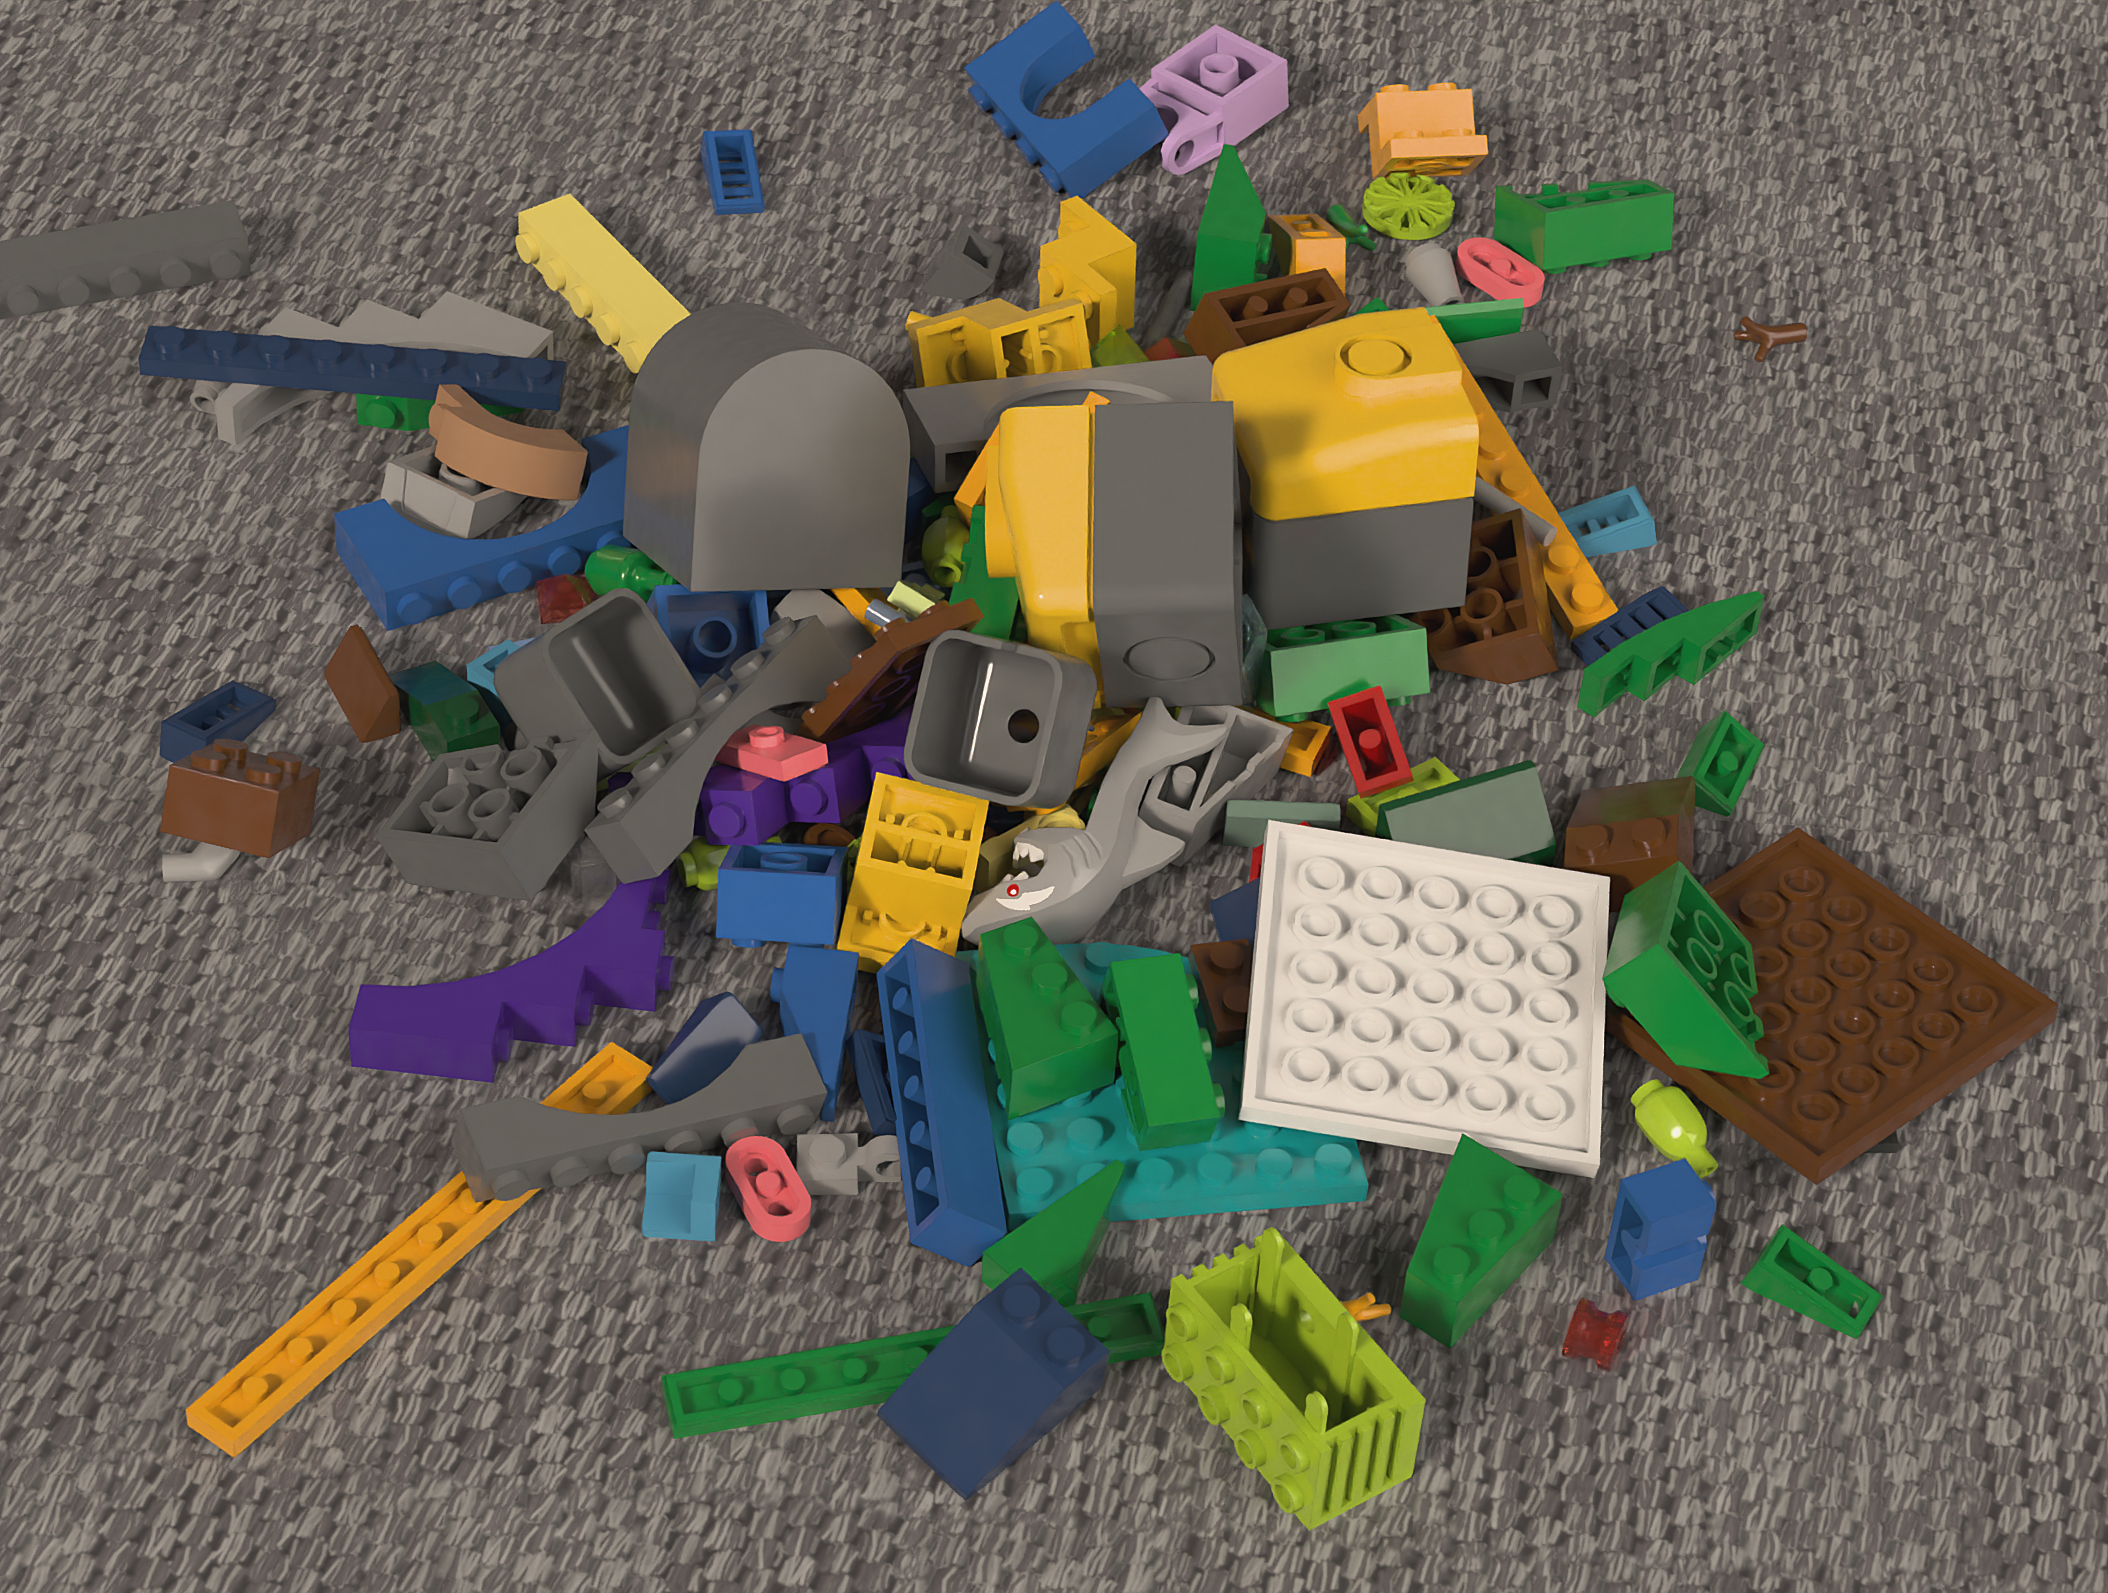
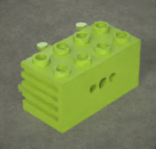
M1269 1227L1263 1231L1262 1235L1254 1238V1246L1251 1249L1245 1243L1235 1247L1233 1258L1228 1259L1224 1253L1213 1258L1212 1268L1209 1270L1202 1263L1192 1268L1190 1279L1187 1280L1183 1274L1171 1279L1169 1306L1166 1310L1164 1348L1162 1349L1163 1364L1173 1380L1176 1382L1184 1381L1198 1398L1199 1407L1208 1422L1214 1426L1220 1424L1232 1438L1236 1452L1243 1464L1249 1469L1257 1468L1268 1481L1277 1504L1284 1512L1288 1514L1294 1513L1310 1531L1412 1477L1426 1399L1275 1228Z

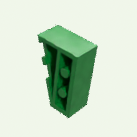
M1031 916L981 933L979 936L976 987L988 1037L992 1039L995 1051V1067L998 1079L1002 1081L1006 1097L1005 1109L1008 1121L1114 1083L1119 1032L1034 918Z
M1180 953L1110 962L1096 1003L1119 1032L1115 1067H1121L1125 1088L1121 1089L1120 1096L1139 1151L1210 1142L1218 1120L1224 1117L1225 1101L1220 1083L1211 1082L1207 1065L1211 1062V1042L1207 1029L1205 1027L1198 1028L1194 1009L1198 1007V990L1193 974H1185Z

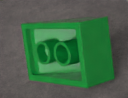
M1223 144L1198 229L1190 311L1196 310L1205 293L1268 280V274L1259 272L1260 263L1268 264L1272 234L1264 233L1266 212L1234 145Z

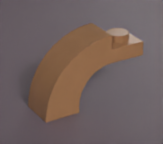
M439 385L435 405L432 406L429 413V434L437 440L435 457L457 472L499 489L546 499L577 500L588 451L563 429L534 428L504 420L485 410L459 385Z

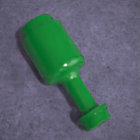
M614 544L603 546L589 556L585 565L586 580L594 592L601 597L611 590L625 588L637 593L647 603L655 585L680 584L645 555L643 551Z

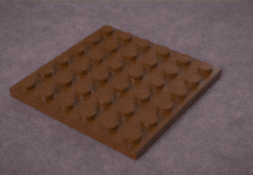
M1800 828L1791 831L1703 887L1752 946L1758 994L1751 997L1749 1002L1753 1013L1762 1020L1764 1036L1755 1041V1048L1758 1053L1767 1058L1768 1075L1761 1079L1675 1065L1626 1007H1620L1615 1004L1607 991L1605 1001V1030L1815 1185H1818L2055 1022L2058 1009L2056 1002ZM1609 946V947L1607 948V958H1608V955H1609V951H1610V947H1611V946Z

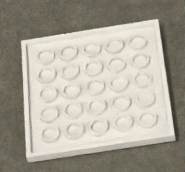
M1268 820L1264 834L1238 1120L1454 1155L1463 1133L1514 1165L1594 1178L1600 1165L1606 989L1602 976L1607 962L1610 877Z

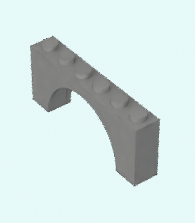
M1204 355L904 389L903 412L909 429L910 450L934 493L958 491L997 427L1000 415L1007 409L1014 407L1082 405L1090 391L1109 399L1110 404L1211 402L1213 365L1207 356Z

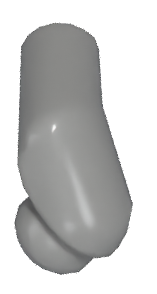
M201 842L192 853L163 854V881L165 883L217 880L234 863L241 851Z

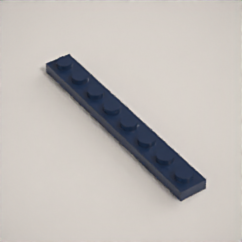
M149 325L138 358L140 375L436 400L439 385H459L478 404L553 411L560 410L567 379L566 361L546 360L537 357L522 358L492 355L489 353L476 354L441 351L433 348L418 349L384 344L372 345L337 342L329 339L314 340L283 337L280 335L267 336L232 333L225 330L186 329L175 326Z

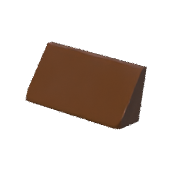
M358 624L350 626L328 663L324 677L361 743H368L399 734L401 731L399 693L362 627H359Z

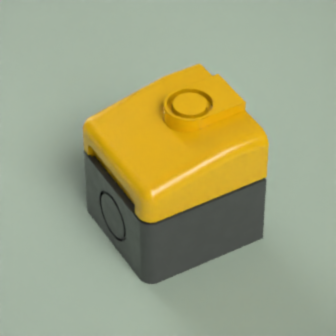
M1425 307L1357 314L1227 351L1221 354L1214 362L1212 368L1211 402L1233 401L1242 513V606L1248 621L1252 625L1262 629H1279L1465 606L1474 503L1472 496H1474L1479 428L1474 409L1461 384L1462 368L1441 324L1432 323Z
M1233 401L1095 405V413H1090L1089 405L1014 407L1004 411L999 419V445L987 446L985 497L986 561L989 578H1015L1029 644L1076 656L1085 660L1090 665L1097 677V693L1093 709L1102 708V703H1106L1107 708H1142L1146 706L1150 697L1161 698L1165 707L1243 705L1242 513Z

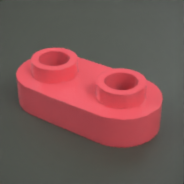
M1470 238L1459 245L1456 271L1462 278L1497 300L1523 298L1524 307L1535 305L1540 301L1545 280L1540 268L1499 242L1489 238Z
M762 1136L745 1137L732 1144L726 1153V1181L755 1233L764 1239L774 1242L794 1240L804 1234L811 1221V1198L783 1147L776 1141ZM752 1172H760L758 1176L749 1175Z

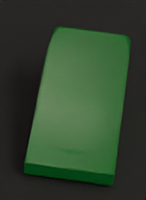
M1783 1224L1763 1246L1740 1284L1751 1291L1854 1339L1859 1337L1883 1297L1879 1292ZM1856 1302L1858 1311L1855 1316L1851 1317L1848 1313Z

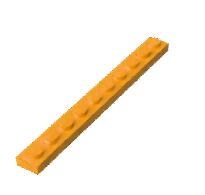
M611 1041L539 1104L581 1114H626L653 1090L651 1085L645 1080L653 1067ZM462 1170L186 1409L187 1425L230 1456L236 1458L541 1188L529 1190L513 1200L500 1201L494 1198L475 1203Z

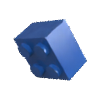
M682 584L655 585L647 602L648 608L692 675L699 689L713 674L727 681L733 675L730 670L731 666L740 657L748 652L757 650L765 641L762 635L769 627L766 590L690 592Z
M763 842L760 846L731 844L718 869L716 938H731L733 945L745 948L762 947L766 945V941L790 942L789 945L822 949L825 948V944L834 945L842 925L847 900L849 847Z

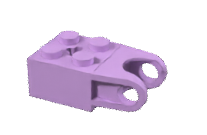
M1214 25L1151 69V78L1139 88L1155 105L1169 133L1167 137L1160 141L1164 142L1160 151L1162 154V167L1175 175L1188 173L1221 154L1223 144L1235 146L1289 107L1287 60L1218 25ZM1179 150L1180 156L1175 161L1176 152Z

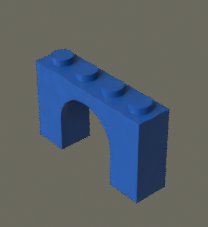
M1056 0L969 63L964 69L973 84L967 91L975 104L983 113L989 109L994 112L991 118L1006 139L1013 135L1016 136L1018 140L1014 143L1028 164L1032 166L1039 162L1042 165L1038 170L1045 182L1055 193L1063 189L1070 198L1078 196L1082 199L1167 137L1169 133L1155 105L1130 78L1089 108L1076 115L1061 119H1046L1036 116L1039 105L1046 94L1096 56L1081 26Z

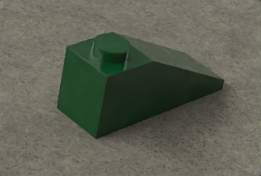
M436 660L389 674L399 693L400 709L433 762L439 754L496 744L500 746V725L479 691Z

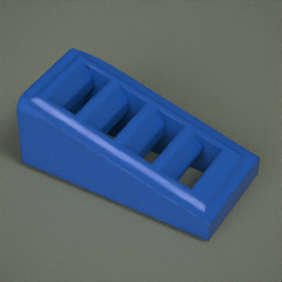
M752 129L703 131L701 157L715 215L764 213L765 204ZM741 160V162L719 163L718 161ZM744 172V174L721 175L720 173ZM747 184V187L723 188V186H722V185ZM743 196H750V198H740V199H725V198H724V197H743Z

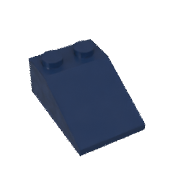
M1020 1267L971 1308L879 1408L877 1416L945 1483L967 1501L1102 1388L1110 1351Z

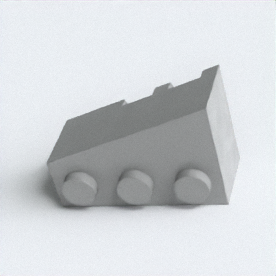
M1231 705L1182 707L1177 722L1183 725L1196 726L1225 724L1228 726L1229 732L1226 739L1211 751L1165 767L1154 775L1138 816L1150 828L1185 841L1182 854L1170 863L1181 867L1223 827L1227 800H1251L1278 773L1294 729Z

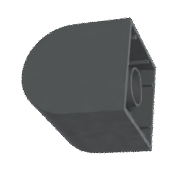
M736 302L715 305L699 310L675 324L657 341L646 356L635 380L629 416L623 536L690 592L895 587L897 582L901 581L910 465L909 429L901 404L893 390L876 371L776 309L754 303Z

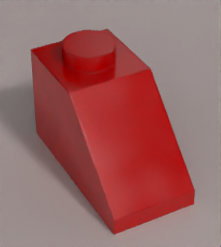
M1381 685L1328 702L1333 723L1360 799L1414 781Z

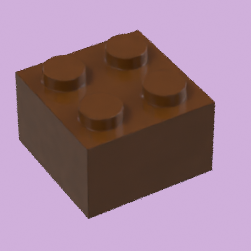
M216 739L212 744L200 750H194L192 754L170 765L160 832L270 858L309 835L320 768L301 764L302 758L295 754L269 752L266 756L249 752L248 745L244 742L232 739Z

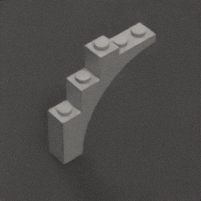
M448 291L432 307L426 308L419 319L366 299L351 315L346 316L341 321L339 327L285 307L270 323L265 324L258 333V335L267 336L280 335L283 337L314 340L329 339L337 342L372 345L384 344L418 349L433 348L441 351L476 354L489 353L499 356L537 357L554 360L553 331ZM232 383L229 387L224 388L215 400L214 414L217 417L218 438L233 445H238L258 427L296 405L333 391Z

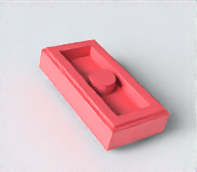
M754 724L735 731L714 760L785 782L824 767L825 764H828L826 744L785 733L784 729L780 726Z

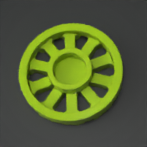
M1409 172L1391 173L1389 178L1381 176L1370 183L1363 196L1362 213L1367 223L1384 235L1402 240H1424L1440 235L1448 229L1453 220L1455 203L1452 200V193L1443 184H1435V180L1428 176L1417 174V177H1411Z

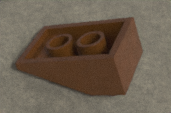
M1693 776L1582 791L1566 828L1564 869L1610 877L1609 913L1620 912L1626 894L1679 860L1692 874L1695 781Z

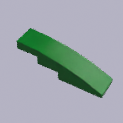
M1752 591L1708 603L1664 620L1622 642L1584 669L1577 707L1595 718L1626 691L1646 701L1676 675L1695 685L1757 633L1765 595L1758 591Z

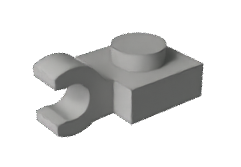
M858 1133L797 1135V1173L809 1195H858V1181L900 1182L901 1165L897 1136H878L871 1139L866 1145L858 1147Z

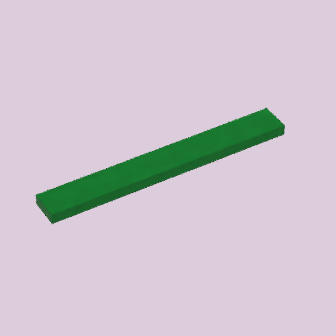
M1152 1292L1064 1307L1110 1351L1107 1364L1162 1355L1165 1334ZM956 1325L661 1375V1390L673 1439L885 1403Z

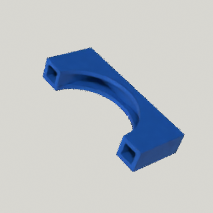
M629 425L581 439L582 447L588 451L582 476L587 484V488L572 509L559 519L540 529L500 539L455 538L431 532L411 523L399 515L384 498L334 513L337 553L386 630L390 631L406 625H415L426 619L454 610L466 609L474 604L505 594L517 593L525 588L556 578L568 577L576 572L585 570L589 556L606 545L614 544L638 549L623 536Z

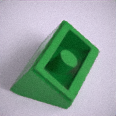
M1724 710L1700 728L1676 778L1693 776L1695 781L1694 806L1728 817L1731 815L1765 745Z

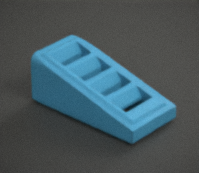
M1635 485L1558 513L1585 557L1657 544L1654 520ZM1608 524L1609 527L1601 529L1599 525ZM1588 527L1590 534L1582 536L1579 528Z

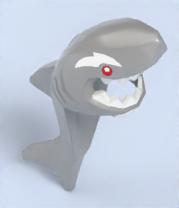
M1150 697L1139 722L1129 739L1120 747L1102 782L1086 829L1056 827L1030 830L1027 827L1014 838L1011 847L1014 852L1013 867L1018 869L1020 874L1016 877L1011 874L1006 875L998 885L973 898L967 906L961 926L964 939L979 947V936L981 933L1031 916L1053 945L1073 944L1085 937L1108 912L1123 889L1163 869L1182 854L1185 847V841L1150 828L1138 816V807L1148 780L1165 767L1211 751L1226 739L1229 732L1228 726L1225 724L1205 726L1183 725L1171 717L1161 698ZM1043 859L1044 867L1042 868L1033 862Z

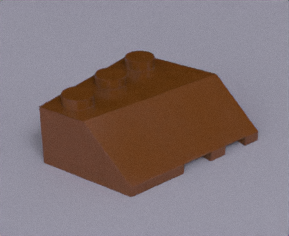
M1515 509L1472 522L1465 606L1405 613L1409 621L1426 628L1427 651L1438 669L1505 685L1559 670L1541 549L1522 509Z

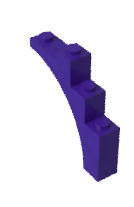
M915 703L895 716L870 728L825 743L828 764L785 782L730 765L710 767L703 782L695 811L693 836H706L707 844L760 846L788 822L841 823L870 799L876 772L914 780L907 772L904 763V748ZM617 772L607 780L609 794L625 787L634 778L632 773Z
M664 870L658 877L626 884L620 882L608 901L577 931L542 953L504 969L444 983L414 986L361 984L348 1028L351 1067L493 1083L499 1061L508 1062L510 1059L513 1040L575 1047L580 1025H591L594 1005L656 1012L660 990H671L675 966V957L665 955V931L660 930L661 912L655 911L656 903H667L670 889V870Z

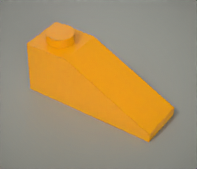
M1318 214L1268 215V224L1282 276L1326 268L1345 296L1346 238Z

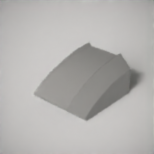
M436 445L388 461L380 500L385 498L399 515L421 528L445 536L473 539L498 524L527 495L499 489L457 472L434 456Z

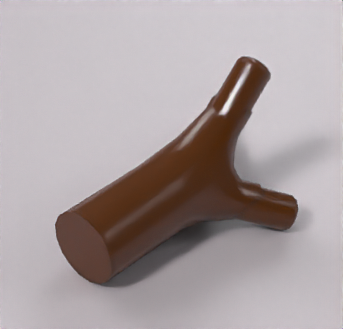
M1748 316L1742 317L1740 321L1746 328V331L1736 330L1734 332L1735 340L1753 341L1760 344L1754 356V359L1758 362H1763L1768 352L1775 346L1805 342L1807 338V328L1802 322L1783 325H1763L1752 321Z

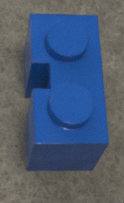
M1685 1158L1623 1178L1620 1181L1604 1258L1634 1301L1696 1281L1699 1278L1704 1253L1707 1250L1705 1235L1709 1234L1713 1214L1716 1211V1198L1709 1183L1697 1176Z

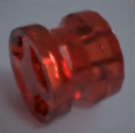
M1582 1297L1571 1319L1563 1344L1562 1356L1573 1360L1583 1356L1594 1360L1598 1369L1611 1372L1626 1336L1630 1314L1621 1310L1612 1313L1599 1310L1595 1301Z

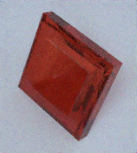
M561 574L536 581L541 624L560 623L593 602L591 586L588 584L586 577Z

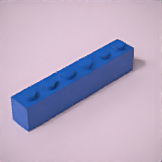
M911 938L876 973L891 1080L893 1109L897 1118L895 1125L910 1243L970 1267L983 1255V1251L999 1241L1007 1233L969 968L968 963Z

